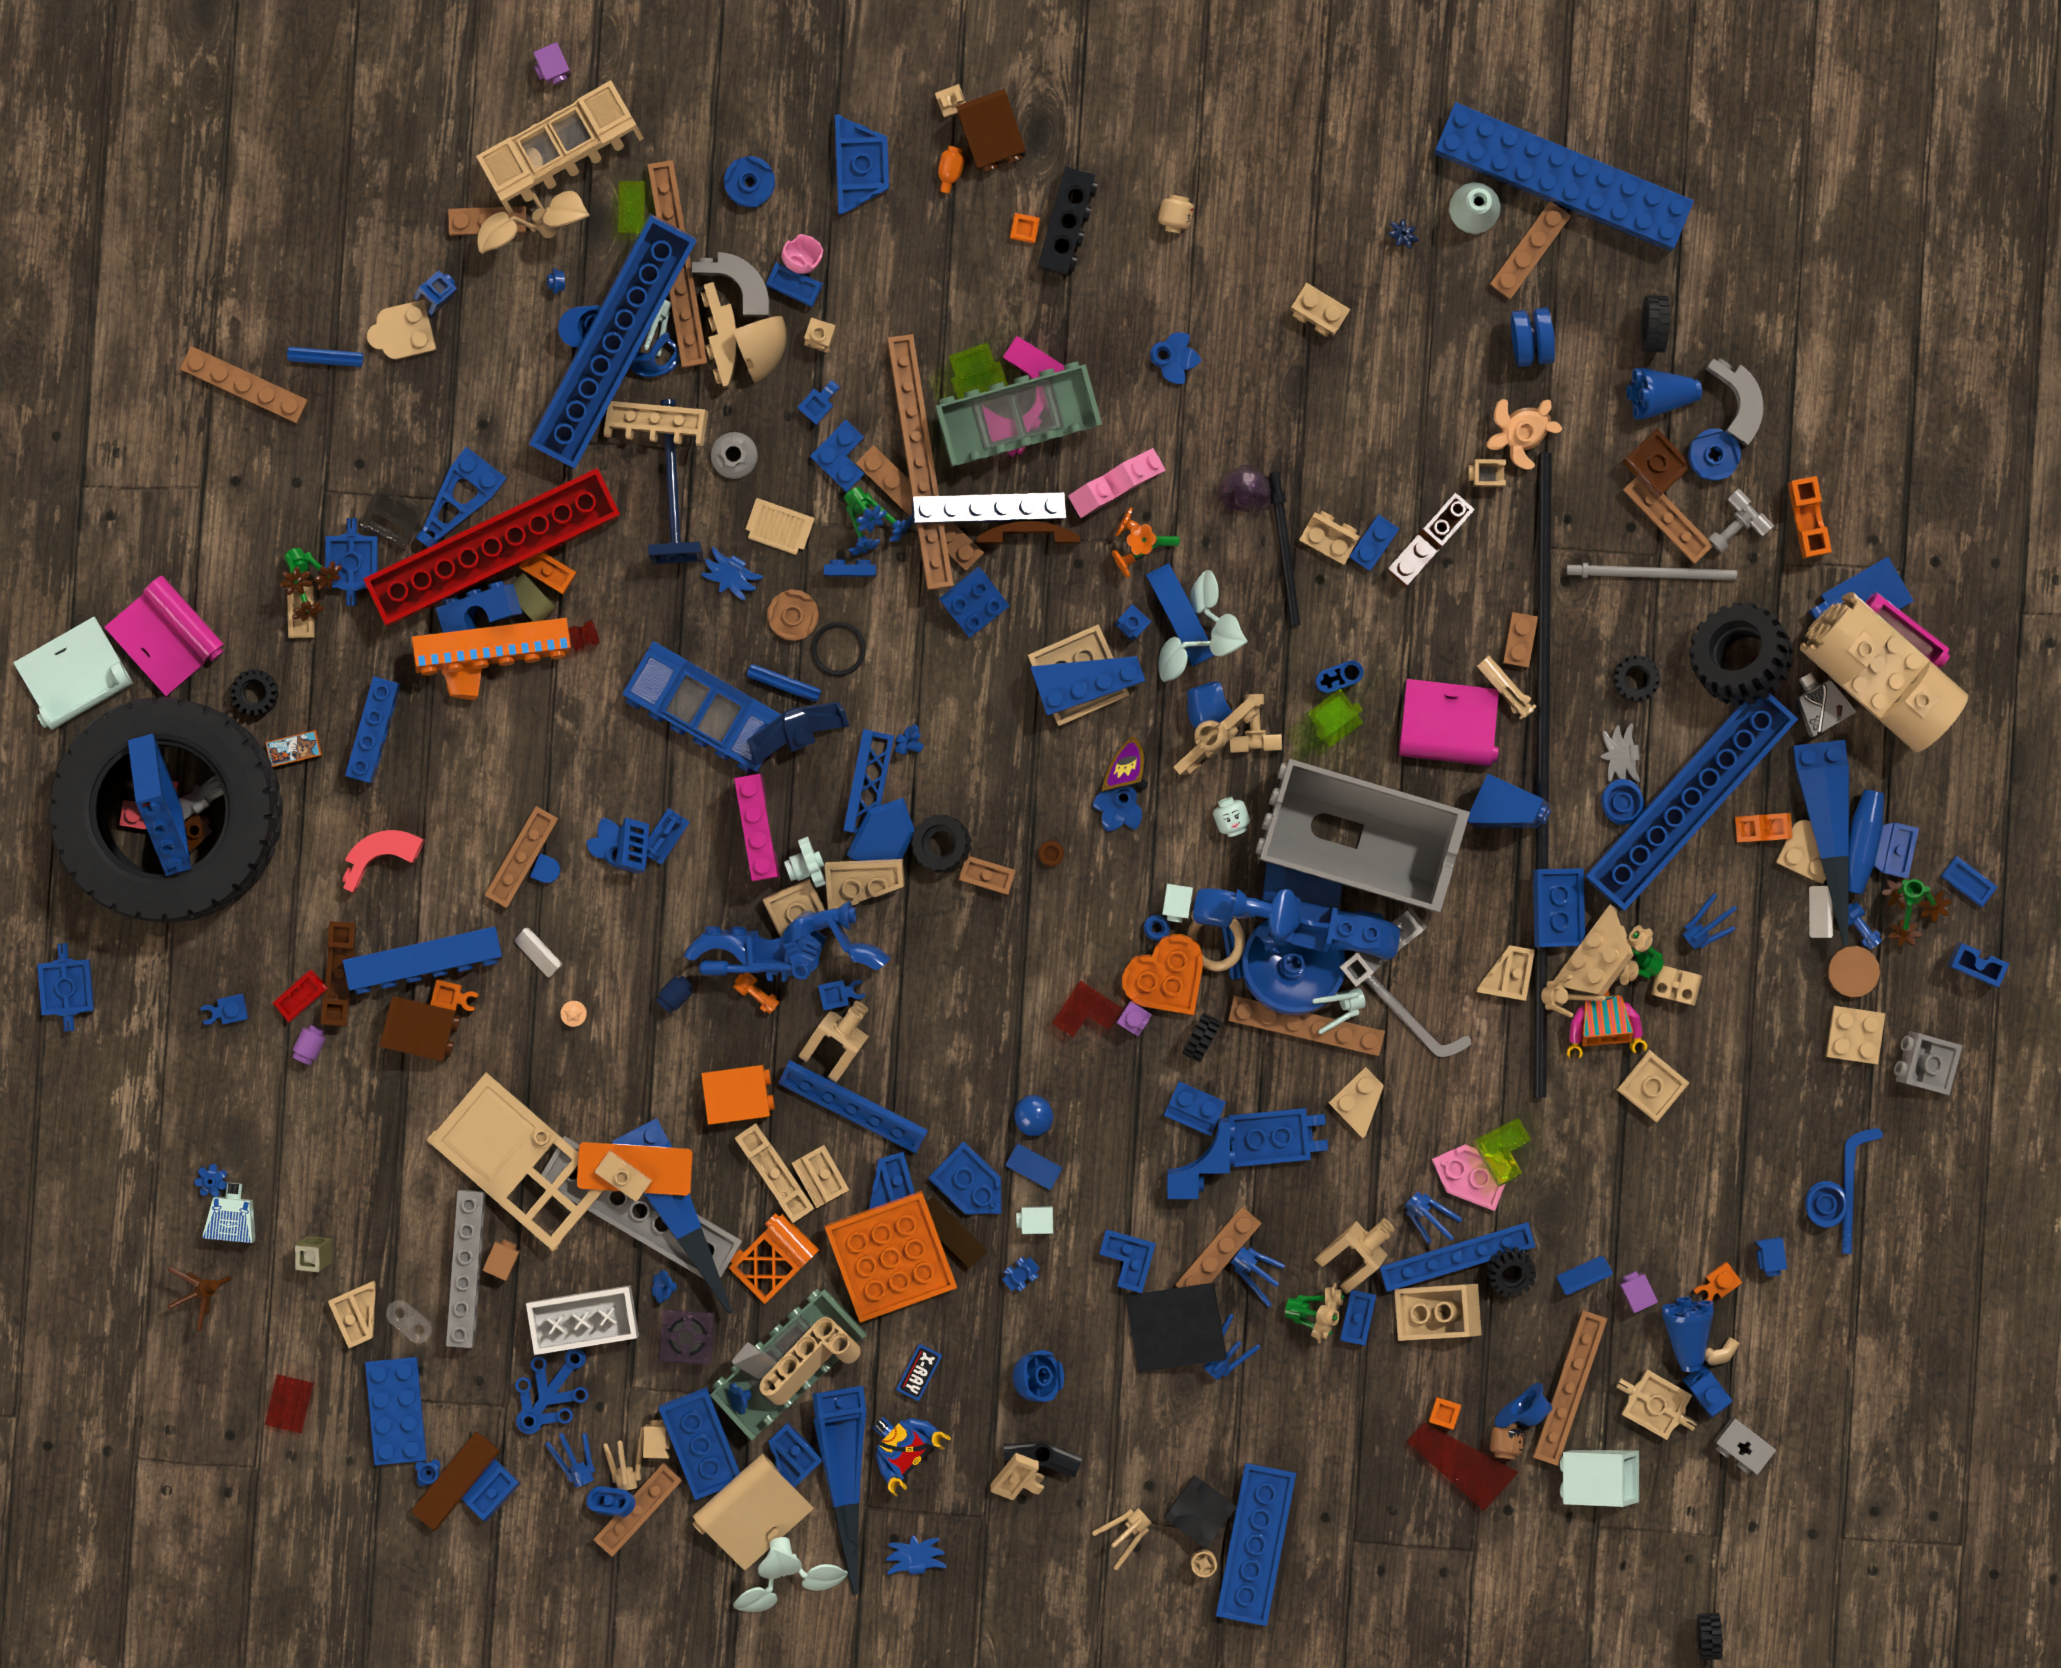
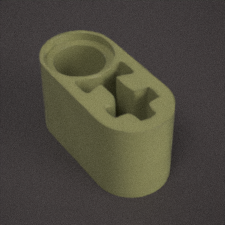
M524 573L511 583L514 584L521 609L533 622L543 621L556 609L553 603Z

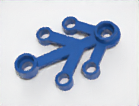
M581 1348L567 1351L565 1355L566 1363L549 1386L545 1370L547 1367L546 1359L542 1356L533 1358L531 1368L535 1371L539 1400L534 1407L532 1406L529 1392L532 1387L531 1380L527 1377H521L516 1381L515 1386L517 1391L520 1392L522 1411L516 1419L517 1427L520 1431L526 1434H533L540 1429L542 1424L554 1422L567 1424L573 1419V1411L570 1408H562L559 1412L541 1413L550 1404L570 1401L582 1403L587 1400L589 1392L585 1387H577L572 1391L557 1393L571 1372L582 1367L586 1362V1354ZM572 1354L579 1355L580 1361L578 1363H573L570 1360ZM535 1360H542L544 1363L543 1368L537 1369L534 1365ZM521 1380L528 1382L526 1390H522L519 1387ZM578 1390H583L585 1392L584 1399H578L576 1397V1392ZM562 1411H568L570 1413V1418L568 1420H563L561 1418ZM530 1416L534 1419L532 1426L525 1424L524 1420L526 1417Z

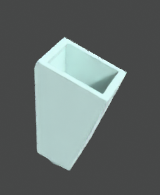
M1570 1450L1563 1452L1560 1460V1469L1563 1472L1560 1495L1563 1498V1504L1624 1507L1639 1502V1450Z

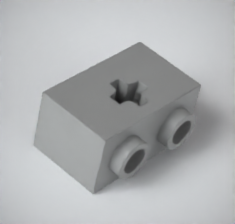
M1733 1416L1713 1440L1718 1444L1716 1450L1726 1458H1729L1731 1455L1739 1460L1737 1466L1747 1474L1753 1471L1758 1475L1776 1451V1449ZM1740 1442L1743 1444L1748 1442L1746 1445L1749 1448L1747 1453L1744 1451L1739 1453L1740 1448L1737 1445Z

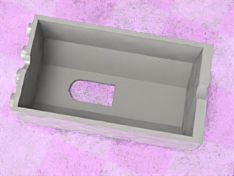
M1289 759L1286 764H1281L1277 779H1281L1279 787L1272 790L1269 804L1273 805L1271 813L1265 814L1261 828L1266 830L1264 838H1259L1255 853L1259 854L1258 860L1436 913L1441 912L1470 812ZM1326 813L1364 824L1357 849L1316 837L1311 830L1313 818L1318 814Z

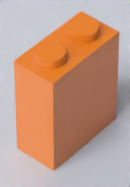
M764 1065L701 1073L708 1125L771 1116L770 1111L775 1110L773 1095H768L767 1085H771L770 1070H765Z

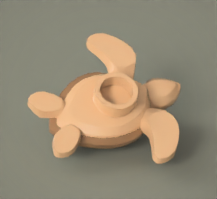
M1506 399L1500 400L1495 407L1494 421L1501 428V433H1497L1489 438L1487 448L1500 450L1508 445L1510 446V458L1515 465L1526 470L1534 468L1535 464L1526 456L1524 450L1538 446L1547 432L1559 433L1562 430L1560 424L1551 421V417L1548 414L1551 410V401L1543 400L1538 409L1521 408L1508 415V401Z

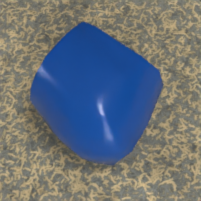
M1217 681L1203 684L1187 691L1189 721L1195 729L1204 721L1222 722L1233 712L1231 703L1225 700L1221 683Z

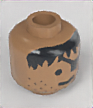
M1517 1423L1504 1428L1494 1426L1491 1431L1489 1448L1495 1453V1457L1515 1460V1457L1523 1452L1525 1432L1517 1428Z

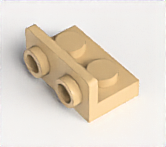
M1307 282L1290 308L1294 312L1292 316L1304 324L1309 321L1316 326L1314 330L1325 337H1328L1329 334L1334 337L1350 311L1349 308Z
M1321 511L1320 514L1314 512L1299 541L1336 562L1345 565L1360 536L1356 535L1357 530L1345 523L1342 526L1334 523L1333 520L1335 518L1324 511Z

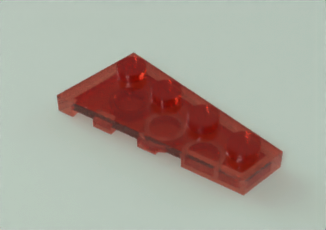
M1425 1422L1407 1440L1413 1448L1484 1511L1519 1473Z

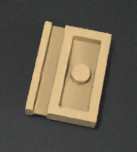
M825 1144L792 1162L795 1171L816 1208L850 1190Z

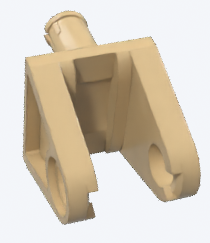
M855 1001L844 1018L830 1010L798 1057L807 1062L824 1037L828 1036L830 1038L832 1036L842 1043V1047L846 1049L828 1076L834 1083H837L869 1037L857 1028L863 1016L868 1012V1008L863 1003Z
M1383 1218L1381 1222L1367 1232L1355 1221L1315 1258V1261L1323 1267L1348 1246L1351 1249L1355 1248L1364 1258V1263L1340 1285L1342 1291L1347 1294L1381 1266L1387 1254L1380 1245L1386 1239H1389V1234L1394 1231V1227L1387 1219Z

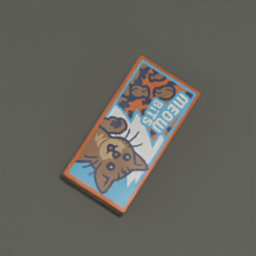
M316 730L265 742L272 767L322 756Z

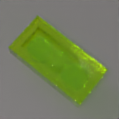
M619 181L618 233L639 234L645 223V181Z

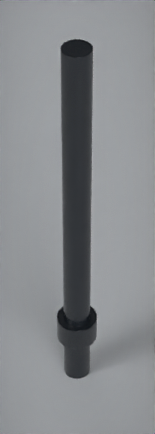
M1280 472L1269 473L1272 488L1270 500L1271 504H1274L1289 620L1290 626H1297L1301 624L1284 507L1286 495L1285 492H1282Z

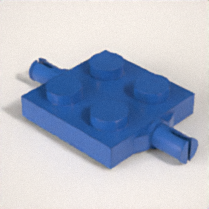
M346 518L347 533L340 536L325 537V567L328 568L332 561L335 562V567L342 565V570L338 573L341 579L333 581L332 588L346 590V606H351V596L352 606H357V591L367 588L363 578L378 572V536L357 534V518Z
M68 943L57 944V960L51 963L37 964L41 1014L63 1016L64 1031H75L73 1015L80 1012L95 1011L91 960L68 958Z

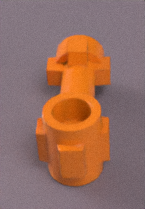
M741 973L734 981L733 988L743 996L749 993L762 1004L760 1009L764 1013L768 1012L771 1014L780 1003L776 1000L777 997L773 993L768 996L755 985L758 980L752 974Z

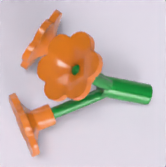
M1132 507L1126 511L1115 533L1116 536H1119L1125 529L1131 531V534L1127 537V544L1131 546L1132 553L1123 557L1117 551H1112L1116 564L1126 578L1131 577L1128 566L1136 562V558L1143 554H1150L1152 549L1157 546H1179L1180 543L1178 536H1157L1152 533L1150 525L1143 524L1140 526L1139 523L1131 520Z

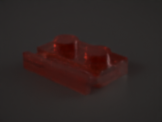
M277 1374L265 1425L303 1433L315 1382Z

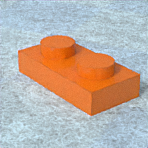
M545 553L519 566L520 570L563 596L577 575L574 570Z

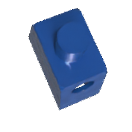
M1701 1364V1370L1689 1373L1682 1381L1712 1419L1730 1406L1733 1401L1714 1375Z

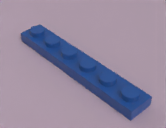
M789 1060L778 1084L914 1153H917L928 1131Z
M1525 1222L1385 1264L1379 1268L1386 1291L1388 1292L1491 1261L1492 1255L1498 1257L1497 1251L1501 1250L1502 1253H1505L1506 1247H1509L1511 1251H1513V1247H1518L1519 1251H1521V1249L1527 1250L1536 1246L1529 1223Z

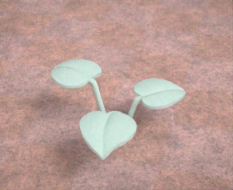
M1207 569L1198 577L1189 595V602L1194 612L1200 614L1204 611L1208 617L1216 622L1211 633V641L1183 642L1181 644L1180 639L1177 637L1169 639L1163 645L1158 659V670L1163 682L1174 680L1182 674L1187 664V652L1185 650L1187 647L1210 646V650L1214 655L1224 656L1247 643V639L1243 635L1235 616L1224 614L1218 618L1209 609L1216 605L1219 593L1216 578L1211 570Z
M786 1537L775 1538L769 1543L770 1551L767 1557L758 1567L759 1575L769 1579L768 1587L766 1589L755 1587L747 1590L737 1598L733 1607L734 1609L746 1612H760L771 1608L777 1602V1595L771 1593L774 1579L781 1576L784 1577L799 1572L801 1577L805 1578L802 1581L804 1588L822 1591L838 1585L847 1576L848 1572L838 1566L824 1564L816 1566L806 1573L803 1571L802 1563L796 1554H792L790 1540Z

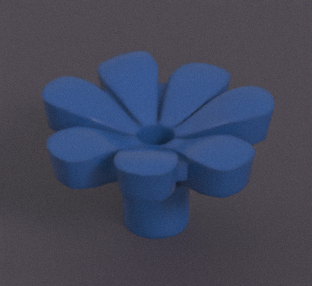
M913 724L911 727L908 726L904 730V736L899 734L896 737L895 741L900 744L895 747V752L905 755L909 750H914L917 753L922 751L924 745L917 741L921 734L918 732L919 727L916 724Z
M210 1164L209 1170L205 1167L199 1168L198 1173L201 1177L196 1178L194 1184L195 1186L202 1187L200 1194L207 1196L211 1192L213 1197H219V1189L226 1190L227 1182L223 1181L227 1177L226 1170L223 1169L218 1172L216 1164Z

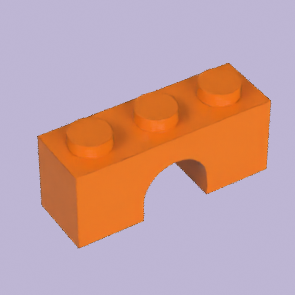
M1817 476L1790 481L1787 484L1802 559L1831 553L1828 529L1824 526L1821 515L1820 503L1822 499Z

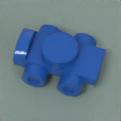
M1022 1256L1015 1262L1017 1264L1015 1269L1009 1266L1003 1271L1006 1276L1002 1280L1011 1291L1016 1288L1020 1292L1027 1286L1024 1283L1026 1279L1033 1282L1039 1277L1036 1272L1040 1268L1031 1257L1025 1259Z

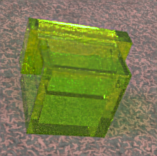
M988 342L949 355V361L955 377L951 378L958 399L965 398L964 393L976 389H979L980 393L990 391L989 386L1004 382V385L1008 386L1000 361L994 363Z
M1341 688L1305 714L1317 730L1314 733L1320 742L1324 740L1329 748L1364 723L1358 715L1363 709L1358 702L1352 705Z

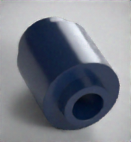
M674 975L659 991L656 1001L671 1014L674 1009L677 1011L694 993L691 990L693 984L683 975L680 978Z

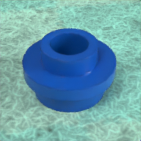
M552 268L551 274H547V287L552 289L553 294H558L559 291L565 290L564 271H558L557 268Z
M1160 915L1149 917L1144 924L1146 936L1154 941H1159L1162 937L1167 936L1170 930L1167 919ZM1154 923H1159L1162 926L1159 933L1152 931Z

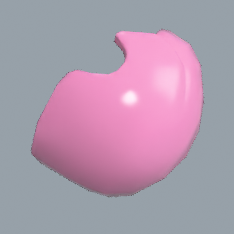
M799 234L793 241L790 242L788 240L786 242L781 258L786 267L796 274H807L818 267L824 250L821 244L813 237Z

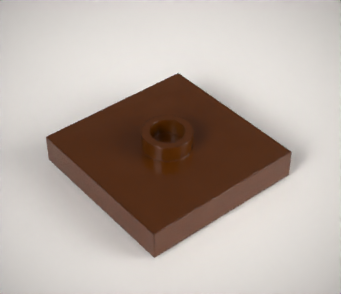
M1657 428L1622 461L1656 499L1691 467L1689 461Z

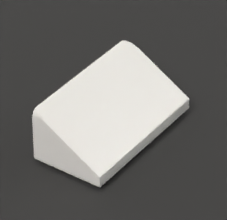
M1811 886L1809 888V935L1812 938H1832L1833 903L1828 886Z
M530 928L523 929L516 937L515 943L547 977H551L563 966L560 960Z

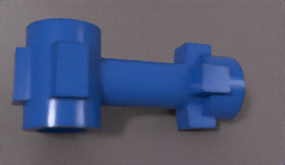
M1857 902L1849 904L1848 927L1853 924L1864 938L1861 941L1863 946H1867L1871 950L1882 941L1879 937L1881 934L1877 930L1872 932L1861 917L1865 915V911Z

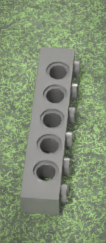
M458 1190L446 1340V1346L473 1348L475 1346L486 1204L485 1191Z

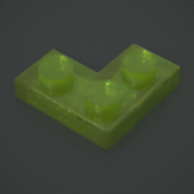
M1517 1118L1473 1141L1475 1148L1498 1187L1521 1176L1522 1171L1511 1152L1528 1144L1531 1138L1520 1119Z

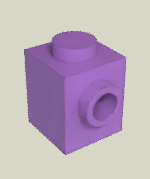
M557 42L533 52L538 61V64L534 65L540 80L545 78L548 84L553 82L554 85L568 80L567 76L571 74V71Z

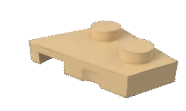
M1509 945L1477 987L1476 992L1526 1001L1535 950Z
M1364 1067L1328 1103L1364 1138L1384 1085Z
M375 1280L328 1301L348 1348L374 1337Z

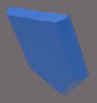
M904 797L869 808L846 855L856 861L902 859L915 832Z
M963 1141L928 1179L964 1214H1001V1177Z

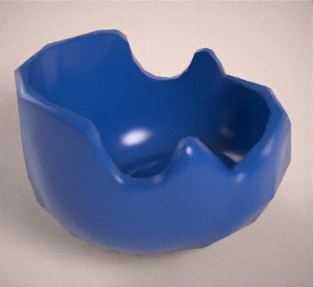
M1027 1095L1018 1101L1014 1109V1119L1017 1127L1028 1136H1041L1051 1128L1053 1112L1046 1099L1038 1095Z

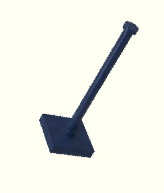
M661 400L660 406L675 407L676 400ZM665 433L670 542L668 544L648 545L649 557L652 565L703 562L704 556L701 543H683L680 539L676 446L674 434Z

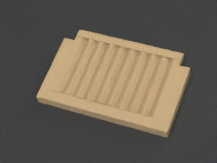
M756 498L746 526V530L750 531L748 539L797 555L799 548L802 550L805 548L815 518Z

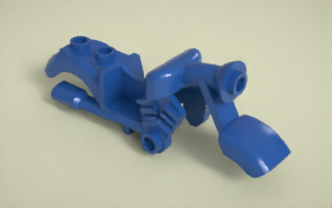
M1201 888L1196 895L1193 919L1201 925L1227 927L1232 923L1233 919L1255 916L1267 918L1268 926H1258L1256 934L1264 942V950L1267 952L1280 953V949L1287 943L1325 953L1329 949L1356 951L1385 960L1393 959L1397 954L1400 929L1395 924L1385 921L1383 915L1363 910L1351 912L1335 907L1330 908L1300 901L1301 898L1295 897L1294 893L1289 889H1277L1276 892L1265 891L1263 901L1256 898H1247L1239 889L1235 893L1222 889Z
M851 901L842 904L839 908L817 913L804 911L787 926L780 938L773 940L759 937L758 930L746 931V927H731L730 930H721L719 926H707L705 931L688 946L683 955L692 961L710 949H724L734 954L743 964L704 960L699 965V972L702 975L726 976L728 973H760L766 971L769 981L773 980V974L778 975L779 972L782 974L783 982L791 975L796 979L806 980L811 972L819 966V957L827 940V937L823 936L818 930L830 927L845 953L848 952L853 962L862 963L874 970H879L891 959L884 951L873 945L865 943L851 944L843 929L844 927L850 930L852 923L856 922V908H852Z

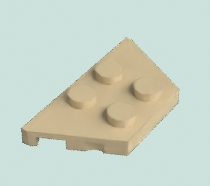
M1610 904L1556 976L1554 981L1568 975L1572 976L1571 980L1559 986L1604 996L1633 957V951L1627 942L1625 928L1620 925L1617 916L1619 911L1616 906Z

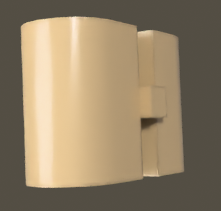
M1663 966L1660 973L1655 977L1651 995L1695 1006L1702 975Z

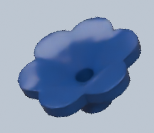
M661 1270L659 1274L654 1275L652 1294L656 1297L658 1303H663L665 1299L668 1300L670 1298L671 1292L676 1291L677 1285L675 1282H672V1279L668 1277V1273L665 1270Z
M731 1383L729 1390H727L731 1407L734 1411L743 1415L745 1414V1408H747V1400L752 1399V1394L750 1390L743 1391L741 1387Z

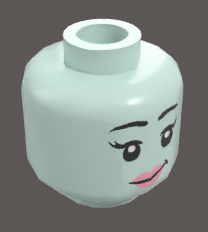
M1233 797L1220 800L1218 802L1219 806L1213 811L1219 832L1227 834L1228 837H1233L1247 831L1250 817L1245 803L1241 800H1233Z

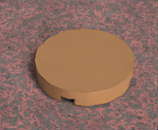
M790 589L781 592L773 598L768 607L767 618L771 629L777 636L785 640L798 641L805 639L813 633L818 624L819 611L810 595L801 590Z
M1859 946L1844 947L1837 951L1831 958L1827 968L1828 979L1832 987L1840 994L1848 997H1861L1871 992L1877 985L1880 976L1879 963L1875 956L1867 949Z

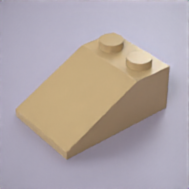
M1478 1284L1395 1289L1398 1341L1482 1335Z

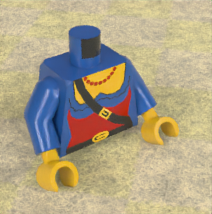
M882 1417L873 1426V1429L883 1437L876 1446L878 1449L876 1459L879 1471L888 1484V1489L895 1496H898L895 1492L897 1486L901 1485L906 1490L907 1486L901 1480L908 1475L934 1446L942 1450L945 1449L941 1446L940 1441L942 1438L950 1441L951 1437L940 1432L928 1421L914 1418L901 1419L893 1426Z

